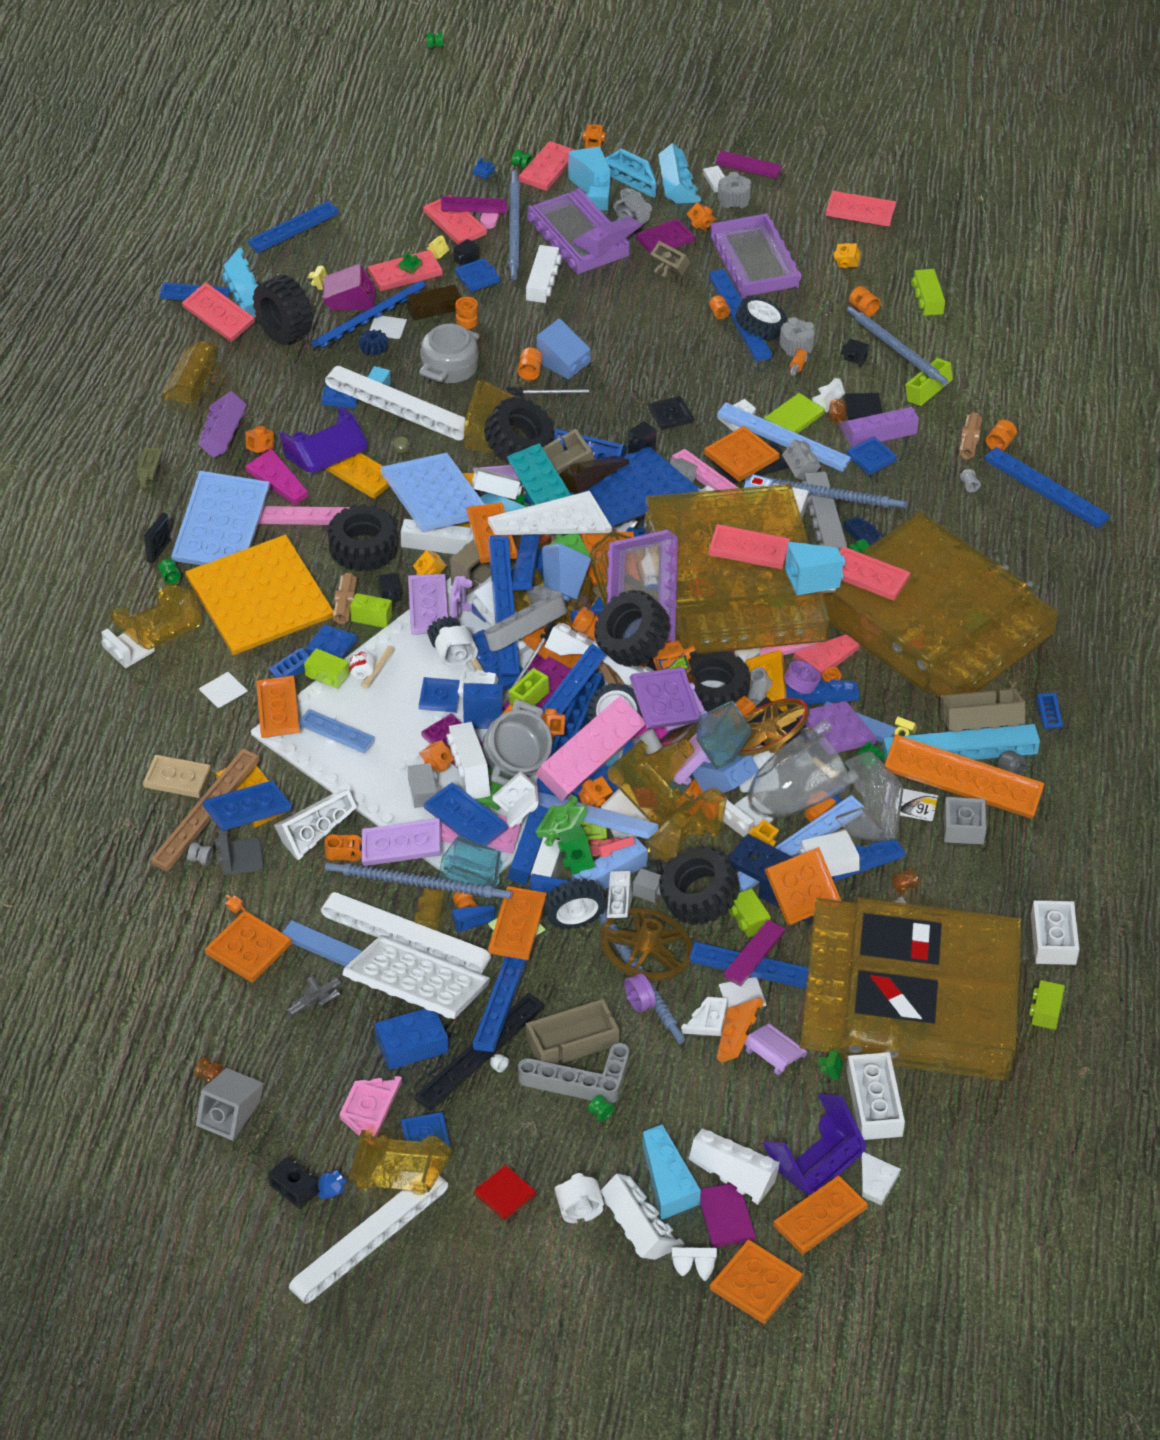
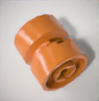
M864 286L856 287L849 296V303L868 317L874 315L881 304L880 299Z
M462 297L456 301V324L465 329H472L478 324V303L474 298Z
M525 348L522 350L518 365V374L522 379L535 380L538 378L543 355L538 349Z
M1008 420L998 421L986 437L988 447L991 450L997 447L1005 451L1017 435L1015 425Z
M583 607L576 615L572 628L580 633L585 632L588 638L596 641L594 637V630L596 629L594 626L595 621H598L597 615L594 616L593 611Z

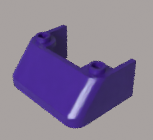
M341 406L337 407L339 416L336 419L338 424L309 436L306 433L297 432L290 437L283 431L279 432L285 458L309 473L322 470L366 450L368 443L354 415Z
M823 1093L818 1095L826 1111V1114L820 1119L818 1126L822 1138L797 1160L792 1156L786 1143L766 1140L763 1142L769 1157L780 1162L778 1172L799 1190L808 1195L813 1194L840 1175L865 1151L866 1144L843 1097L839 1095Z

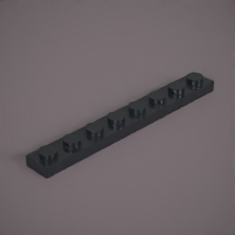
M527 994L509 1010L494 1052L474 1050L472 1043L415 1095V1100L431 1112L524 1028L526 1023L535 1018L544 1009V1004L530 994Z

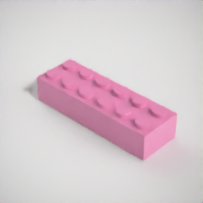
M620 695L539 767L535 775L563 802L646 726L644 719Z

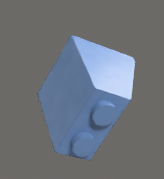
M557 319L537 335V349L543 355L542 365L568 380L590 363V348L561 319Z
M561 543L543 546L544 587L562 593L565 602L577 600L591 558Z
M715 746L707 751L713 757V761L711 763L704 761L692 774L708 799L735 789L759 772V769L751 755L738 756L732 754L728 749Z

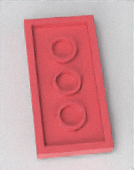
M549 141L519 175V182L547 191L568 167V151H574V149Z
M832 191L826 209V216L890 227L896 208V201Z
M441 199L423 206V212L457 244L462 243L466 239L473 241L487 235V229L469 212L442 211Z
M428 250L411 255H417V258L422 260V266L414 274L399 269V263L403 260V257L368 266V272L379 291H384L442 275V268L432 252Z
M206 282L182 302V306L230 342L235 340L255 322V318Z
M717 524L708 555L783 569L787 544L790 542V538Z
M844 546L839 551L840 555H843L845 559V566L842 568V581L894 601L910 578L911 572Z

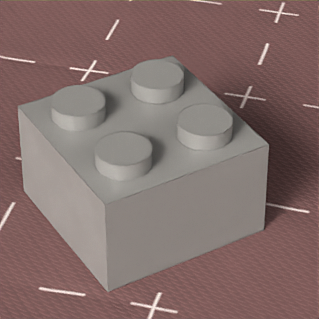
M946 797L943 811L944 842L984 844L986 834L985 799Z

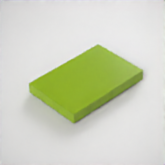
M798 393L764 417V419L798 434L824 415L825 409Z

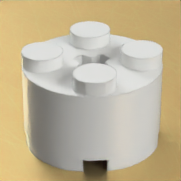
M467 626L443 627L440 629V634L435 640V646L443 664L450 669H459L467 666L466 663L470 659L473 661L476 658L478 649Z
M577 1173L570 1180L555 1187L559 1208L566 1222L578 1223L577 1219L581 1218L589 1221L602 1213L604 1203L596 1179L584 1177L582 1173Z

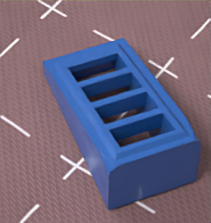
M303 648L298 649L269 668V671L274 678L298 675L305 671L304 662L308 659L309 655Z
M1056 693L1037 694L1035 703L1043 729L1062 728L1063 724ZM1056 720V723H1047V721Z
M494 905L451 910L452 923L457 933L495 920Z

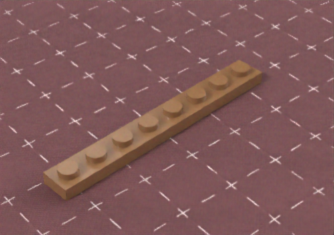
M245 749L239 752L151 858L152 865L166 872L172 868L212 819L203 807V800L235 791L260 761L258 755Z

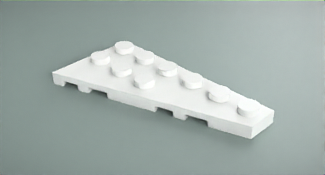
M590 491L488 517V524L495 535L612 533L610 523Z

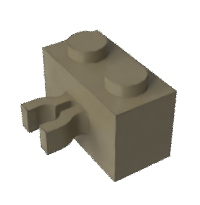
M658 241L650 254L653 260L659 264L655 268L654 273L658 275L660 271L664 270L661 275L664 279L667 278L669 270L683 276L691 263L685 254L661 241Z

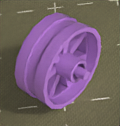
M796 660L792 661L789 665L788 670L784 674V680L795 691L810 694L816 689L817 684L821 680V675L811 664Z
M638 973L634 977L625 979L626 998L630 1001L636 1012L642 1013L656 1006L654 988L650 985L646 976Z

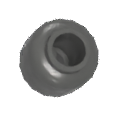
M1008 750L999 756L997 767L1022 776L1026 771L1027 765L1022 755Z

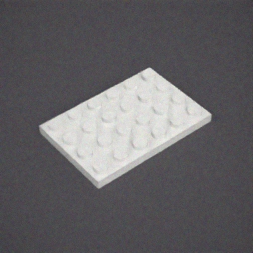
M382 935L352 960L343 971V975L353 981H359L371 988L382 990L391 996H397L408 1003L417 1004L426 1010L435 1011L446 1018L455 1019L489 985L490 978Z

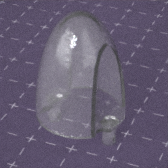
M824 719L814 727L802 729L799 736L782 747L758 770L748 790L747 799L750 809L755 814L765 818L791 816L809 809L836 794L846 793L850 785L859 780V776L854 770H850L847 773L836 750L823 736L824 733L832 729L828 720Z

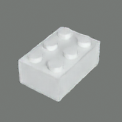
M1033 901L1031 925L1035 964L1076 965L1079 954V942L1074 901Z

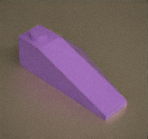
M626 217L590 229L575 238L573 243L599 257L640 228L642 224L631 217Z

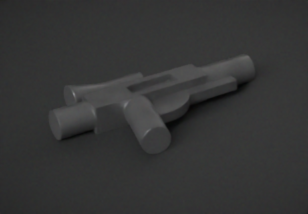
M314 976L308 977L307 982L310 987L305 990L303 997L291 1004L292 1007L287 1010L288 1015L292 1017L319 1002V1006H322L326 1002L340 997V993L336 990V988L341 986L340 980L336 978L332 982H327L320 987Z

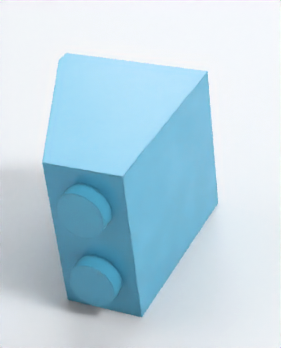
M600 146L568 151L569 180L586 193H589L590 186L609 187L610 196V168Z
M788 542L785 571L797 596L840 588L845 559L843 555H840L838 548Z

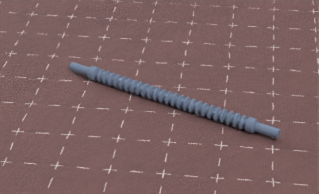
M512 171V181L510 182L509 268L511 269V280L517 279V269L519 268L520 182L518 181L517 171Z
M852 306L847 308V312L854 316L858 323L909 360V362L931 379H936L942 385L948 383V380L939 373L938 369L934 368L925 359L900 342V340L876 324L863 312H858Z
M751 476L745 478V483L747 480H750ZM776 478L773 480L775 484L808 490L809 495L831 497L837 500L845 499V501L868 503L869 505L873 504L874 506L886 508L889 506L907 507L906 501L891 499L889 496L882 497L876 494L873 496V494H864L858 491L850 492L849 490L832 489L826 486L818 487V485L800 484L799 482L782 481Z
M327 862L325 864V870L341 872L346 876L352 875L359 878H367L368 876V879L373 878L374 880H384L385 882L389 880L391 883L394 881V883H405V885L410 883L411 886L415 884L416 887L420 885L422 888L424 886L430 888L431 886L432 889L436 887L437 890L442 889V891H445L447 889L448 892L452 890L454 893L456 891L458 893L463 891V894L468 892L469 895L474 894V896H477L479 894L480 897L484 895L486 898L494 896L512 899L513 896L512 891L495 889L490 885L484 886L481 884L479 886L477 883L474 885L473 883L468 884V882L463 884L462 881L458 883L457 880L453 882L451 879L447 881L445 878L442 880L436 877L431 878V876L426 878L425 875L421 877L419 874L417 876L411 874L410 876V873L405 875L404 872H394L393 870L389 872L387 869L384 871V869H373V867L368 868L367 866L363 868L361 865L358 867L349 863L341 865Z
M604 909V913L600 914L598 918L602 925L608 919L607 909ZM613 922L609 930L618 931L617 925ZM613 943L627 964L632 949L628 946ZM636 957L632 965L630 966L632 968H634L638 963V959ZM639 966V968L637 969V970L645 971V970H643V967H642V966ZM648 980L654 988L653 992L656 999L654 1009L656 1013H658L665 1028L671 1031L678 1044L683 1043L685 1038L677 1027L676 1019L672 1017V1013H670L667 1005L664 1004V1000H662L659 992L656 991L654 984Z

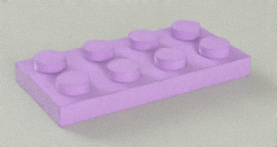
M445 574L408 576L411 634H425L433 621L436 622L438 618L443 619L444 616L448 618Z
M439 818L362 829L363 866L441 855V821Z

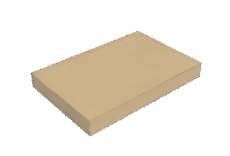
M155 755L144 779L143 787L200 798L211 772V765Z

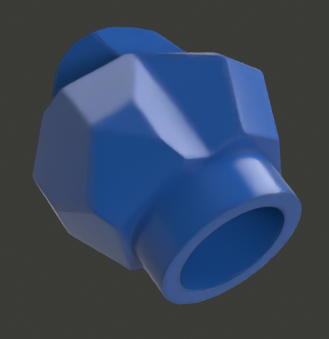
M337 1169L333 1172L322 1174L318 1183L320 1188L318 1192L319 1198L325 1200L344 1193V1185L348 1181Z

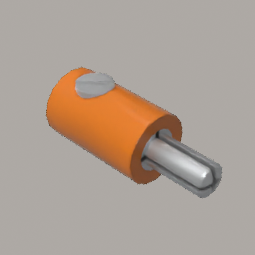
M798 349L790 363L791 376H795L797 372H800L807 361L808 354L803 349Z

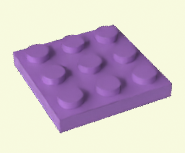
M684 667L634 673L629 677L647 729L696 723L702 719Z
M846 701L809 709V717L805 726L829 755L863 747L869 741L872 742L871 745L876 743L877 737Z

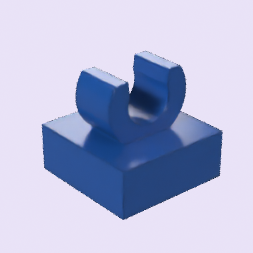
M482 157L473 168L474 175L485 179L495 171V165H492L489 160L487 162L483 161Z

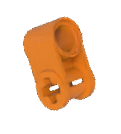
M332 834L327 836L324 847L325 857L332 861L360 860L362 858V851L360 850L362 838L358 835Z

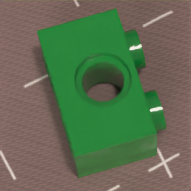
M581 825L558 833L560 841L557 842L560 852L564 853L565 857L562 858L565 869L569 868L572 875L580 873V871L595 867L587 836Z

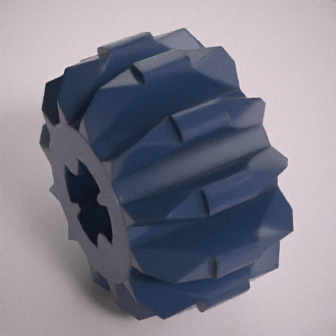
M367 329V332H362L359 339L361 352H365L366 355L371 354L372 356L376 354L380 356L381 353H385L388 346L386 333H382L381 330L375 331V329L372 331Z

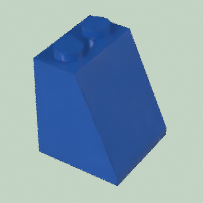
M464 683V723L472 722L474 729H488L490 724L503 713V684Z

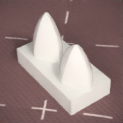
M834 378L829 385L818 388L821 394L813 397L812 401L820 405L828 413L845 394L841 379Z
M672 1247L671 1260H673L675 1269L681 1276L688 1273L693 1260H695L698 1274L704 1281L712 1274L717 1257V1248Z

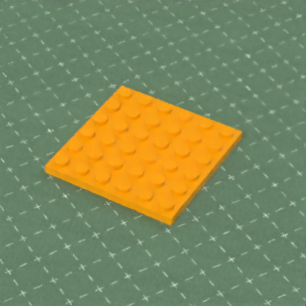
M286 534L185 571L186 578L232 655L333 618V609Z

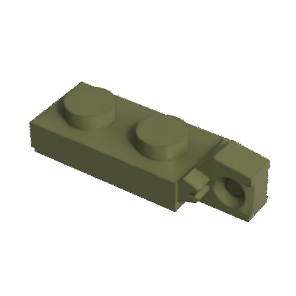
M144 448L137 468V478H139L141 488H147L149 479H154L163 455L162 449Z

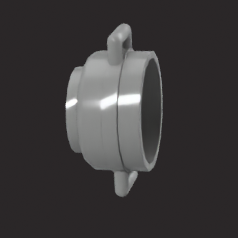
M452 323L436 326L424 336L421 342L422 368L419 370V374L442 383H458L467 380L475 373L478 367L477 340L479 339V334Z
M515 700L511 711L502 714L490 724L483 737L482 750L486 762L493 770L491 781L504 786L510 781L507 778L512 779L520 771L528 777L535 773L548 759L552 749V737L548 726L541 719L543 714L542 708L521 700Z

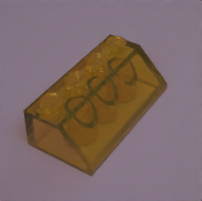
M197 341L183 351L161 398L195 404L216 361L214 343Z

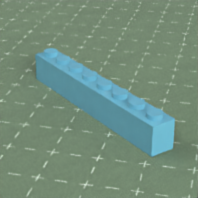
M1035 724L903 736L973 760L999 758L1001 754L1008 750H1012L1020 755L1038 754L1040 744ZM894 737L883 739L882 752L885 753V763Z

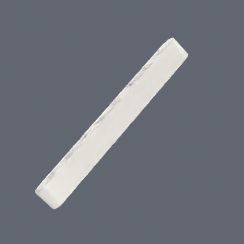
M335 366L325 378L326 384L332 389L455 440H462L472 427L470 421L462 416L341 366Z
M331 893L321 908V913L331 920L375 937L382 935L479 974L483 973L491 960V955L483 948L339 893Z
M433 1169L427 1170L291 1281L289 1290L303 1303H310L446 1191L448 1182Z

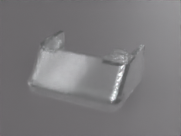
M871 751L845 760V764L856 775L854 786L863 795L862 805L864 808L859 807L838 815L836 820L856 839L876 842L896 839L903 797L901 782Z

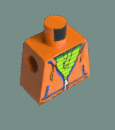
M676 640L665 643L664 648L657 652L658 655L652 658L657 671L684 667L687 673L691 669L688 660L698 656L694 645L683 649L680 641Z

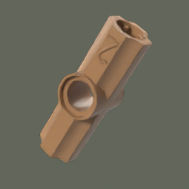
M972 412L970 415H967L965 427L962 430L959 455L963 459L974 457L976 445L979 443L982 417L978 413Z
M345 573V575L341 576L339 589L335 592L333 620L338 624H345L350 619V605L354 599L357 577L353 576L352 573Z

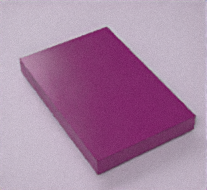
M677 218L637 233L635 239L651 254L658 241L675 249L695 241V236Z
M731 1183L700 1189V1207L712 1248L744 1243L748 1239L755 1241V1233L744 1197L736 1191L737 1187Z

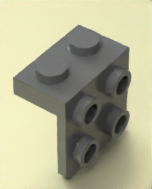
M218 830L219 838H215L216 850H220L221 853H217L218 865L223 867L224 875L261 871L263 869L258 838L227 841L226 830Z

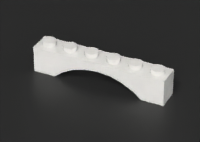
M558 623L553 627L545 647L562 656L567 654H584L591 643L597 647L598 645L596 641L589 639L586 634L575 632L567 624ZM608 655L603 661L617 672L626 685H631L629 677L632 674L654 671L649 667L632 665L631 667L619 665Z

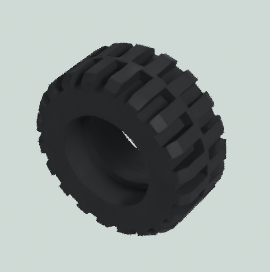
M282 274L257 285L253 295V308L256 311L255 315L259 320L260 326L263 327V331L275 342L286 344L309 333L313 325L312 306L309 304L310 300L305 295L304 289L300 287L297 281H294V278Z
M511 397L498 403L486 419L484 426L485 439L489 442V448L494 450V454L496 456L499 455L502 458L501 460L506 462L508 461L507 456L539 443L544 447L553 442L555 432L552 420L547 417L546 411H543L538 404H533V401H526L521 397L517 399L516 397ZM511 425L521 429L528 439L517 434Z
M360 504L361 506L352 505L348 509H342L341 513L338 512L329 523V552L332 558L339 565H344L346 569H355V571L359 572L361 570L371 571L374 568L377 570L381 568V565L385 566L388 564L398 550L397 523L393 516L381 507L376 508L375 505L366 506V504ZM362 535L373 537L368 540L353 539L354 537Z
M629 590L628 593L622 592L619 593V596L612 597L608 604L605 603L602 612L599 611L597 615L598 621H595L594 628L596 630H594V637L598 647L619 665L631 667L632 665L639 666L642 662H649L650 658H655L658 655L657 652L664 648L665 640H668V631H670L669 615L662 605L644 591ZM642 618L640 626L635 633L623 639L626 628L636 619Z
M709 648L707 651L704 649L699 650L698 656L688 660L691 668L686 673L688 681L695 685L694 691L699 700L702 701V706L710 717L717 718L743 696L748 698L751 675L747 664L739 656L736 657L734 653L725 652L723 649L714 650V648ZM710 680L720 681L726 685L722 687H708L701 683Z
M697 846L694 849L693 847L686 848L687 851H680L674 859L671 858L668 861V866H664L662 870L663 875L659 879L660 893L672 915L678 918L679 921L684 923L688 921L689 924L697 925V923H700V925L707 924V921L714 922L718 920L717 917L721 915L723 917L727 914V910L731 909L735 904L734 900H737L740 889L738 875L729 858L722 851L707 846V848L704 846ZM702 877H714L711 884L703 891L694 894L685 893L688 886L695 880Z

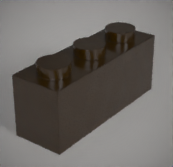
M455 284L407 295V309L413 321L456 311V301L461 298V295Z

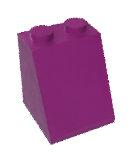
M361 264L324 277V295L322 299L331 311L368 310L375 306V286Z

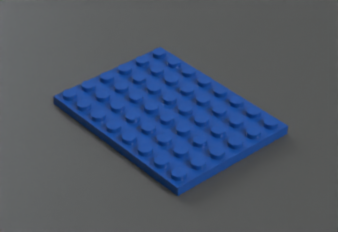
M651 447L625 455L622 458L628 459L629 464L583 491L591 492L611 527L699 494L698 487ZM527 493L524 494V502L528 506H533Z

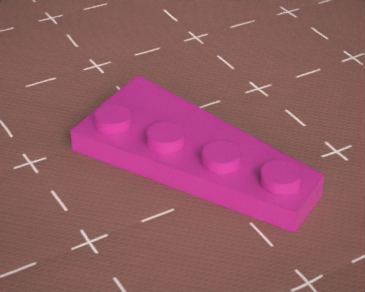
M272 448L246 465V472L258 480L270 482V488L292 504L296 505L308 497V491Z

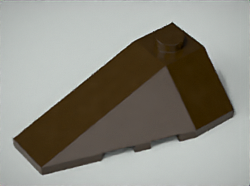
M611 456L569 465L559 476L568 491L579 494L629 464V460L619 456Z

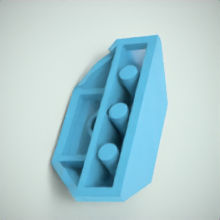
M622 148L605 158L610 168V177L653 198L656 196V180L653 169L647 160Z

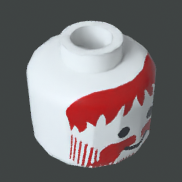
M366 651L354 653L349 663L350 674L358 679H365L367 676L372 675L374 671V657Z

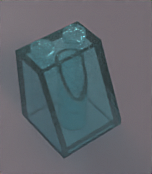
M732 700L699 716L696 740L717 770L734 762L752 733V729Z
M457 836L441 858L438 878L442 880L445 878L447 881L451 879L453 882L457 880L458 883L462 881L463 884L468 882V884L473 883L474 885L477 883L479 886L483 884L484 886L497 887L500 881L498 872L502 866V861L500 860L501 852Z

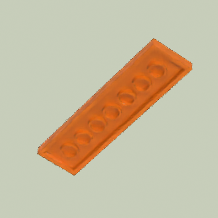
M896 734L883 769L966 798L985 799V804L1030 819L1034 818L1044 786L1043 782Z

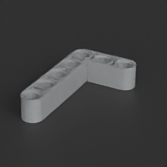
M534 586L532 589H528L527 595L530 606L484 631L490 650H500L566 614L567 607L562 593L543 586Z
M623 1043L614 1044L610 1049L603 1074L526 1058L518 1064V1080L520 1084L527 1087L587 1100H593L596 1096L603 1095L606 1098V1102L613 1104L619 1098L628 1069L629 1048Z

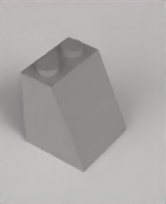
M226 1068L201 1090L196 1126L229 1140H235L261 1101L264 1083Z

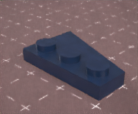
M859 516L844 521L843 527L857 541L865 539L868 542L871 555L875 559L904 549V543L893 541L891 539L892 536L887 533L883 535L878 532L874 525Z

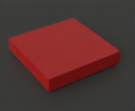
M505 1165L474 1190V1195L505 1221L536 1195V1191Z

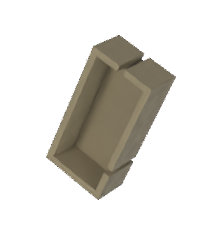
M577 429L562 436L567 448L566 451H564L559 438L542 447L558 474L571 464L595 460L592 450Z
M474 539L450 559L451 585L453 586L456 576H465V579L472 581V587H465L467 595L476 589L479 583L484 582L491 575L490 562L480 563Z
M1016 689L999 690V703H996L995 690L941 695V718L949 731L960 732L962 729L980 730L984 727L996 729L1007 725L1017 727L1019 724H1025V701Z
M604 999L526 1023V1040L536 1060L559 1065V1060L565 1063L611 1048L614 1044L619 1043V1028L611 1016Z

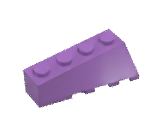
M232 391L209 406L211 412L207 413L206 417L208 420L204 423L203 427L205 429L201 433L198 445L213 458L219 454L223 455L228 449V443L234 437L233 432L238 428L239 420L245 414L244 409L247 404Z
M913 407L839 422V426L851 448L874 436L881 442L917 434L919 418Z

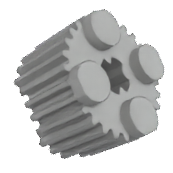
M730 172L728 176L722 177L719 180L718 199L721 201L723 208L726 207L728 209L731 206L733 208L738 206L739 208H744L749 205L751 194L750 179L742 175L739 176L737 172Z
M636 191L616 201L613 206L617 212V220L631 217L642 225L648 222L650 212L652 211L651 205L646 203V200Z
M792 317L788 319L786 324L782 325L780 347L784 349L786 355L794 357L798 349L805 350L807 354L811 353L815 335L813 323Z

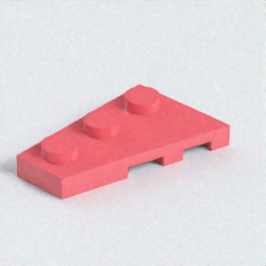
M845 634L794 652V658L814 666L822 677L826 668L836 667L859 650L860 644Z
M631 836L621 840L620 837L604 840V838L588 840L592 856L600 855V857H607L612 855V851L634 845L635 841L634 837Z

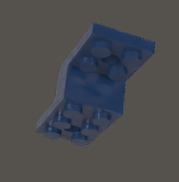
M747 834L728 858L734 869L760 882L759 898L780 908L764 869L793 857ZM749 856H757L758 859H750ZM817 914L803 919V921L810 924Z

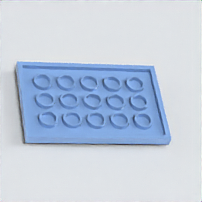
M448 453L381 467L382 476L422 532L468 522L466 507L485 505Z
M199 471L171 558L177 562L204 565L250 548L267 498L270 482Z

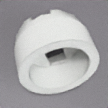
M495 1054L490 1059L491 1067L497 1072H503L509 1063L508 1058L502 1054Z

